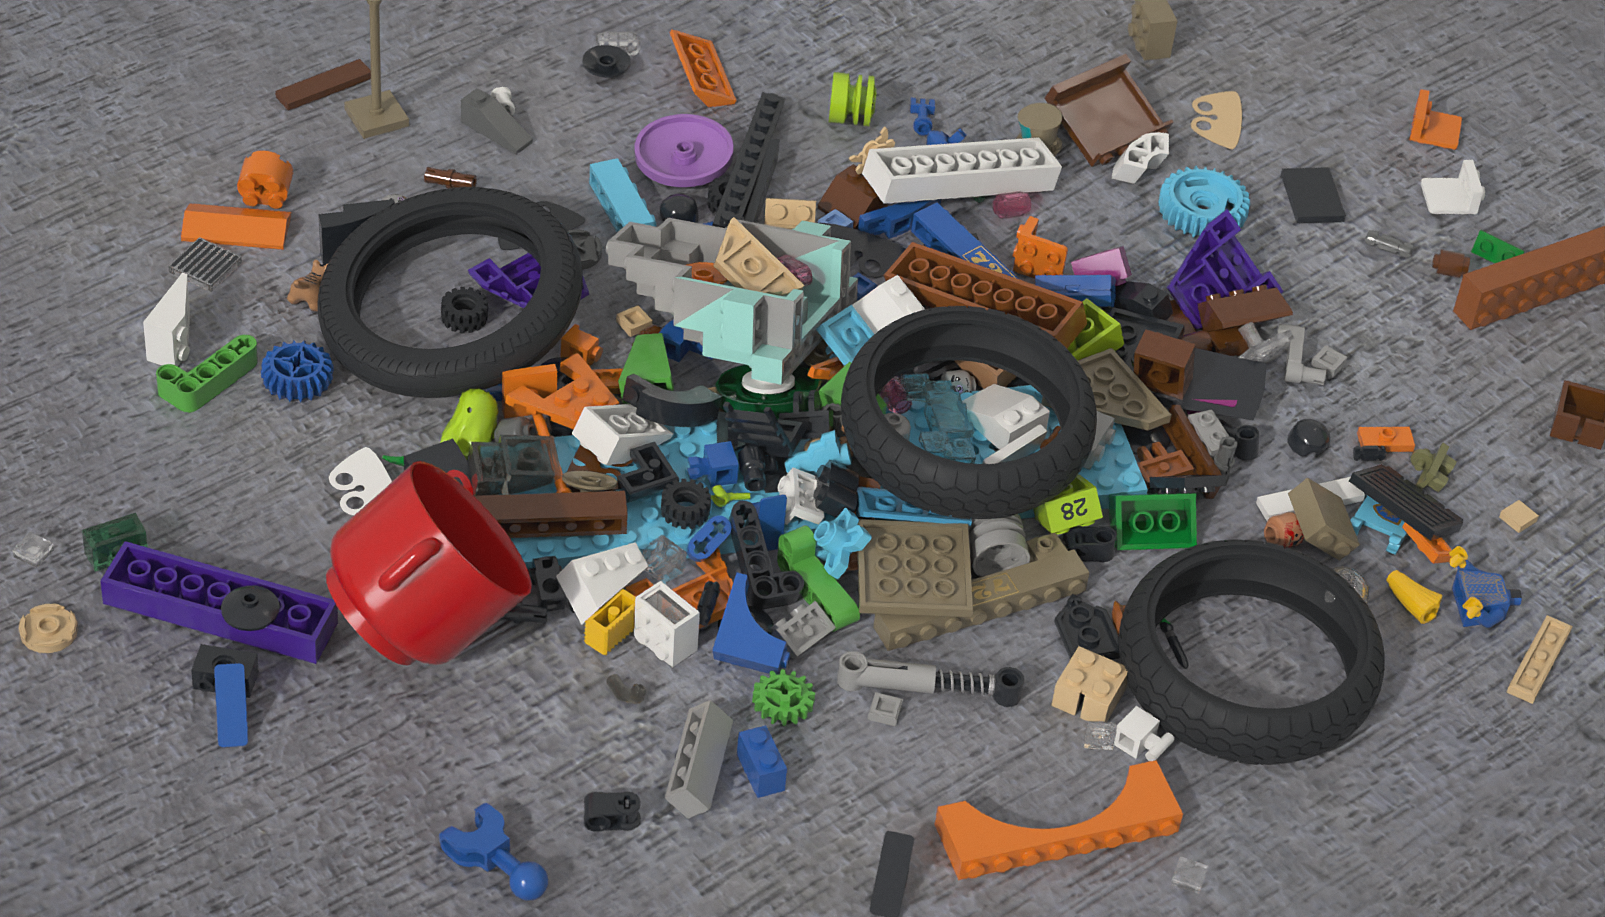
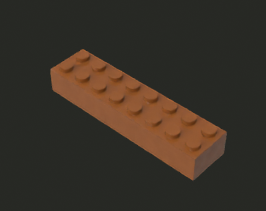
M1605 226L1464 274L1453 312L1470 330L1605 284Z
M912 242L884 274L885 281L898 275L921 305L931 306V308L944 306H966L967 308L968 306L986 308L985 310L993 309L1005 312L1006 315L1011 314L1035 324L1051 334L1066 348L1071 345L1087 325L1082 301Z

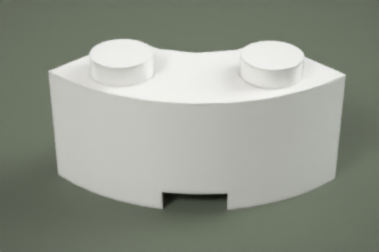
M1159 132L1148 133L1132 142L1117 160L1113 168L1112 179L1135 184L1146 169H1157L1169 154V134Z

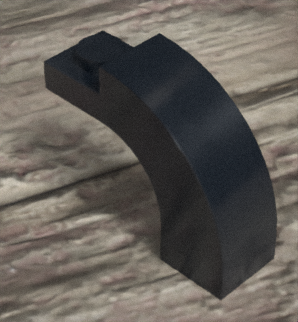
M631 374L626 378L622 400L637 408L636 415L649 421L675 427H695L717 420L722 396L703 385L688 391H669L659 388L635 374Z

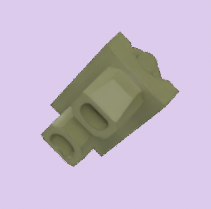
M1442 443L1435 454H1431L1430 450L1426 448L1417 449L1413 452L1411 463L1417 471L1422 470L1416 486L1420 489L1428 485L1436 492H1439L1446 485L1449 479L1446 476L1457 463V461L1446 454L1449 449L1448 445Z

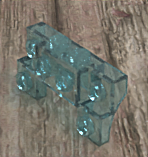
M902 374L900 383L904 384L906 401L914 400L926 403L923 412L930 432H920L919 442L923 443L925 451L949 460L975 464L976 454L970 440L974 434L973 423L969 422L967 405L962 402L960 393L954 392L951 380L930 381L928 374Z

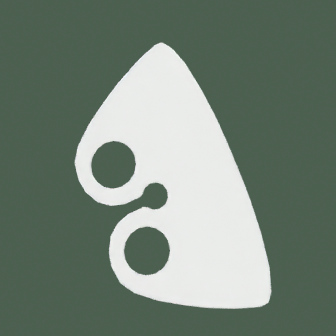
M368 447L362 448L350 455L336 466L329 475L330 484L336 489L350 490L354 489L357 485L365 487L362 492H349L341 498L340 506L342 510L350 515H355L392 482L380 459ZM349 473L352 475L353 481L348 485H340L336 482L335 478L338 474ZM351 497H360L363 499L364 505L359 509H351L346 505V502Z

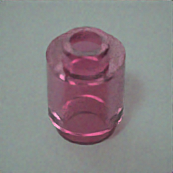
M1021 191L997 194L992 203L993 211L1001 219L1024 216L1025 213L1031 210L1030 196Z
M899 376L894 377L879 391V395L891 412L904 414L912 406V396Z

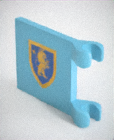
M1368 495L1356 514L1350 519L1356 536L1362 525L1389 535V544L1386 551L1395 555L1407 535V532L1402 528L1405 522Z

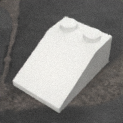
M185 273L179 276L143 322L147 361L159 365L173 364L179 366L189 355L190 306L188 280Z
M898 275L882 283L852 305L874 334L901 317L925 310Z
M992 384L954 405V410L999 450L1039 424L1047 430L1050 413L1032 395Z
M631 404L584 407L572 432L580 441V444L597 456L598 461L605 465L626 463L632 460L630 449L655 442L658 446L671 439L673 435L664 425L636 415L637 408Z

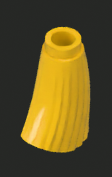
M1395 570L1388 575L1386 582L1396 598L1421 624L1429 623L1437 617L1442 594L1423 587L1399 570Z

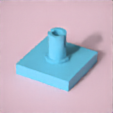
M852 305L828 319L816 329L828 344L825 350L827 355L833 351L834 353L830 358L838 357L844 366L849 361L852 363L862 346L874 335Z

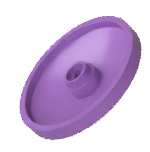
M693 114L670 115L651 122L638 134L634 147L635 160L639 169L650 179L672 187H694L712 182L713 179L719 178L728 170L733 160V140L729 132L718 122Z

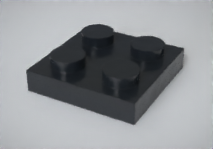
M1226 475L1149 477L1150 488H1161V493H1177V488L1178 493H1195L1197 488H1199V492H1215V487L1226 486Z

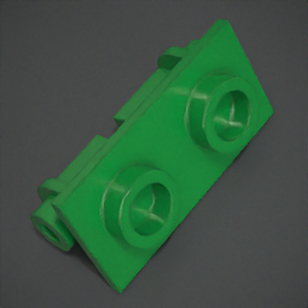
M1483 230L1479 231L1471 250L1472 253L1494 264L1524 254L1525 252Z

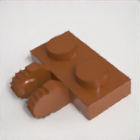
M1158 441L1152 443V453L1155 456L1153 458L1145 446L1137 449V455L1141 461L1137 464L1147 489H1150L1149 477L1193 474L1194 468L1182 450L1167 453Z

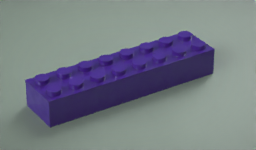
M126 541L100 581L103 604L317 664L338 625V607L333 599ZM260 586L276 595L279 600L280 610L276 620L269 626L256 631H242L231 627L223 619L221 613L223 599L227 594L239 587Z

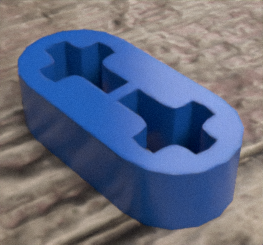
M720 515L712 517L687 544L686 551L689 558L695 562H702L708 559L731 533L730 521ZM714 523L717 526L721 523L724 526L722 529L724 535L719 532L712 538L709 535L714 530L712 524ZM706 540L708 542L704 548L706 554L702 552L696 554L694 552L696 548L694 543L700 545Z

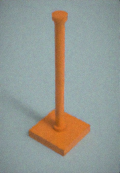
M555 364L502 372V412L504 418L532 415L557 489L556 493H572V490L562 480L563 472L543 413L534 415L526 412L527 407L519 404L512 407L505 403L506 395L522 385L542 398H546L556 392L557 369Z

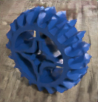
M295 340L291 344L283 342L281 347L274 346L272 351H267L261 364V378H263L265 389H269L271 395H278L279 400L286 397L289 402L293 399H298L301 402L304 398L312 401L313 395L321 396L323 391L328 390V386L333 380L334 368L329 353H326L323 347L317 348L315 342L309 345L305 340L302 343H296Z

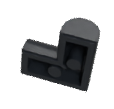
M655 442L630 449V457L638 469L619 475L617 478L618 490L625 491L626 503L662 492L663 489H666V485H672V482L675 480L679 482V477Z

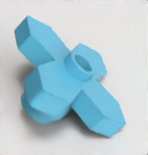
M847 508L843 509L835 519V522L823 521L814 532V539L817 541L815 556L825 562V570L836 579H839L848 568L850 554L863 550L872 538L866 529L857 525L859 519Z

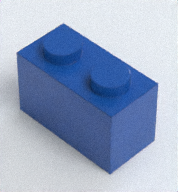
M767 726L739 732L737 756L757 798L785 791L787 767Z

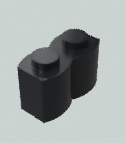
M829 460L825 465H821L816 472L817 487L813 497L815 498L817 509L837 518L844 508L852 512L855 511L858 500L856 491L859 484V474Z

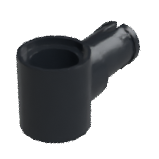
M1218 419L1229 437L1234 438L1235 442L1237 441L1235 456L1241 460L1255 459L1258 456L1259 430L1251 425L1234 427L1222 419Z

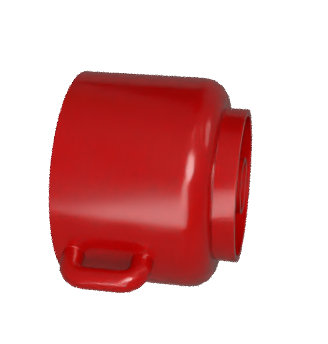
M416 461L338 529L332 538L330 546L333 566L326 573V582L330 594L343 616L355 631L384 657L405 666L413 664L416 660L429 665L445 664L453 660L529 595L532 588L531 578L525 562L510 537L492 514L452 476L438 467L422 461Z

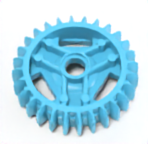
M1195 166L1194 170L1188 167L1184 171L1179 169L1176 174L1171 173L1170 177L1165 179L1160 190L1158 206L1160 213L1163 214V219L1168 220L1169 226L1175 225L1176 231L1181 229L1184 235L1190 233L1194 238L1195 235L1200 236L1205 226L1222 213L1228 206V203L1233 208L1229 211L1239 227H1243L1248 218L1250 199L1249 193L1245 191L1246 187L1244 185L1240 186V180H1233V175L1226 176L1225 171L1219 173L1216 172L1215 168L1212 171L1207 170L1206 166L1203 169H1198ZM1203 205L1209 209H1201L1198 206Z

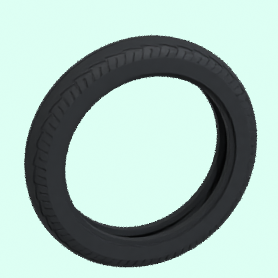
M458 187L435 190L400 201V203L397 202L383 209V211L378 212L363 222L341 243L329 261L319 287L317 303L319 324L323 337L337 360L352 374L379 389L399 395L420 398L459 396L462 392H466L469 389L485 390L502 383V372L533 366L562 338L575 316L581 299L583 286L582 263L578 249L564 225L549 211L528 198L503 190L483 187ZM464 234L487 235L505 239L526 250L541 267L537 288L523 310L497 331L466 344L438 349L402 346L378 336L360 319L364 295L376 275L402 253L434 239Z

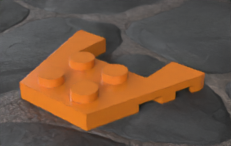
M578 353L562 361L560 364V371L574 380L546 398L540 397L522 385L508 393L505 401L506 404L512 407L516 404L527 407L526 412L534 415L543 413L551 416L552 422L571 429L575 428L584 407L619 405V401Z
M719 548L705 561L696 562L706 574L671 589L697 609L705 583L717 581L720 584V593L718 598H716L717 602L710 616L709 624L723 618L733 586L732 578H729L726 564L721 559ZM645 578L625 587V590L637 597L652 587L653 584ZM664 594L663 615L678 623L690 615Z

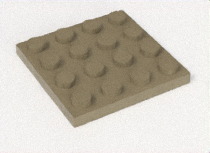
M885 520L858 521L857 525L866 529L872 537L863 550L857 551L859 613L972 617L973 600L968 524Z

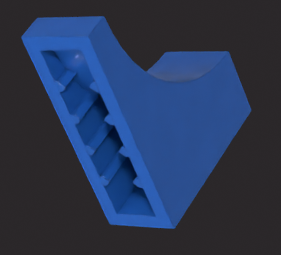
M736 573L712 650L714 659L768 674L773 670L778 675L782 668L787 669L791 652H787L786 641L773 637L756 623L747 605L748 575Z

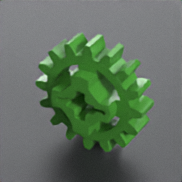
M781 669L780 674L776 675L772 670L770 671L769 678L762 675L760 676V683L755 682L752 695V703H755L754 710L755 712L762 711V719L771 717V724H775L777 720H781L783 726H786L788 720L798 724V717L805 720L807 719L808 712L813 711L815 692H812L813 685L812 683L805 684V676L797 678L796 671H792L790 675H787L785 670Z

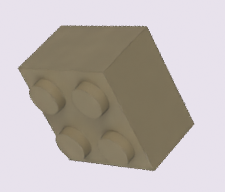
M1135 0V4L1131 7L1132 20L1128 24V33L1135 42L1136 50L1140 52L1143 60L1170 58L1177 19L1168 1Z

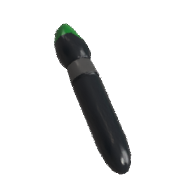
M1164 618L1160 622V629L1165 633L1180 666L1187 669L1189 667L1188 659L1174 632L1172 624Z

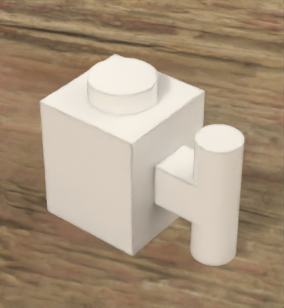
M1136 706L1117 725L1113 744L1135 759L1147 748L1149 750L1145 754L1147 760L1155 761L1174 742V737L1170 733H1165L1161 738L1156 736L1160 720Z

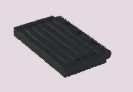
M1381 464L1352 473L1349 479L1351 484L1430 541L1459 532L1463 525V519L1450 509H1444L1445 506L1429 494L1424 495L1422 489L1408 479L1404 480V476L1390 466L1385 467Z

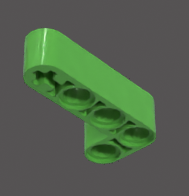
M239 335L188 373L173 364L160 366L156 371L158 395L183 412L190 413L200 409L257 365L256 339L250 335Z
M804 525L779 537L777 563L781 572L795 571L803 577L804 586L800 595L809 605L814 601L818 603L836 628L833 630L835 632L859 621V609L854 600L836 579L827 573L824 565L815 556L816 540L814 539V534L808 526Z

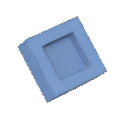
M836 209L818 220V223H830L853 228V221Z

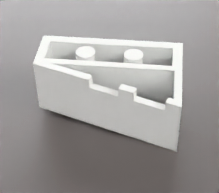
M635 542L574 559L556 577L582 625L615 594L633 582L648 567V564Z

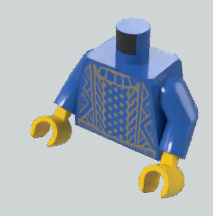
M1457 546L1449 552V555L1452 557L1450 565L1458 568L1452 590L1463 627L1482 625L1485 628H1490L1505 620L1509 606H1519L1521 604V591L1519 589H1506L1503 576L1476 568L1467 560L1468 554L1461 546Z

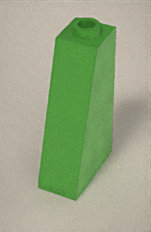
M662 333L636 336L618 380L622 398L626 378L631 374H635L659 388L674 391Z

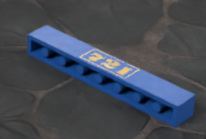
M936 202L914 213L911 232L927 247L1017 278L1014 272L1001 263L997 256L985 248L981 241L969 233L939 203Z

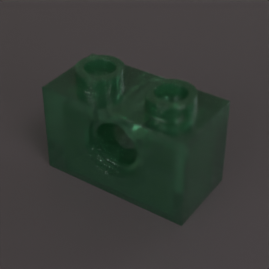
M136 512L82 530L84 553L94 572L108 568L125 541L148 548L146 530Z

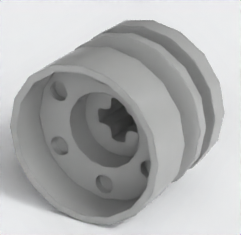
M1018 514L995 519L971 518V526H968L969 548L971 550L972 566L978 576L984 577L1029 563L1030 554L1025 540L1023 522Z

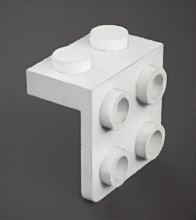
M1463 160L1459 178H1423L1421 181L1428 211L1432 214H1477L1480 202L1485 198V188L1480 183V172L1476 170L1473 160Z

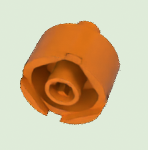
M270 151L253 152L250 157L244 159L237 183V189L243 197V202L248 206L263 204L269 205L274 209L281 208L287 199L293 177V167L288 161L286 163L282 161L277 153Z

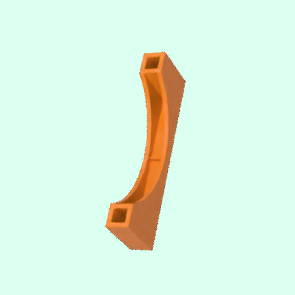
M1157 760L1129 766L1126 784L1117 799L1100 814L1078 824L1050 829L1019 827L993 819L975 809L968 802L962 801L938 806L935 827L958 880L977 878L994 872H1005L1021 866H1033L1048 860H1060L1064 857L1080 853L1087 854L1103 848H1115L1130 842H1142L1146 839L1162 835L1169 836L1179 832L1183 812Z

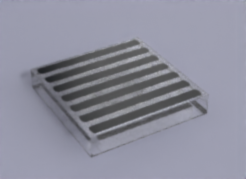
M199 237L168 268L169 273L177 277L185 273L187 274L188 282L212 292L242 264V256Z

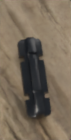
M717 581L705 583L704 591L701 594L698 608L696 609L700 612L699 625L706 626L710 622V616L717 602L716 598H718L720 593V584Z

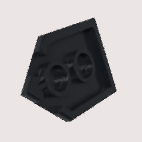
M1072 594L1062 611H1059L1054 619L1069 658H1072L1078 646L1110 660L1119 659V636L1108 611L1096 605V607L1084 603L1082 598Z

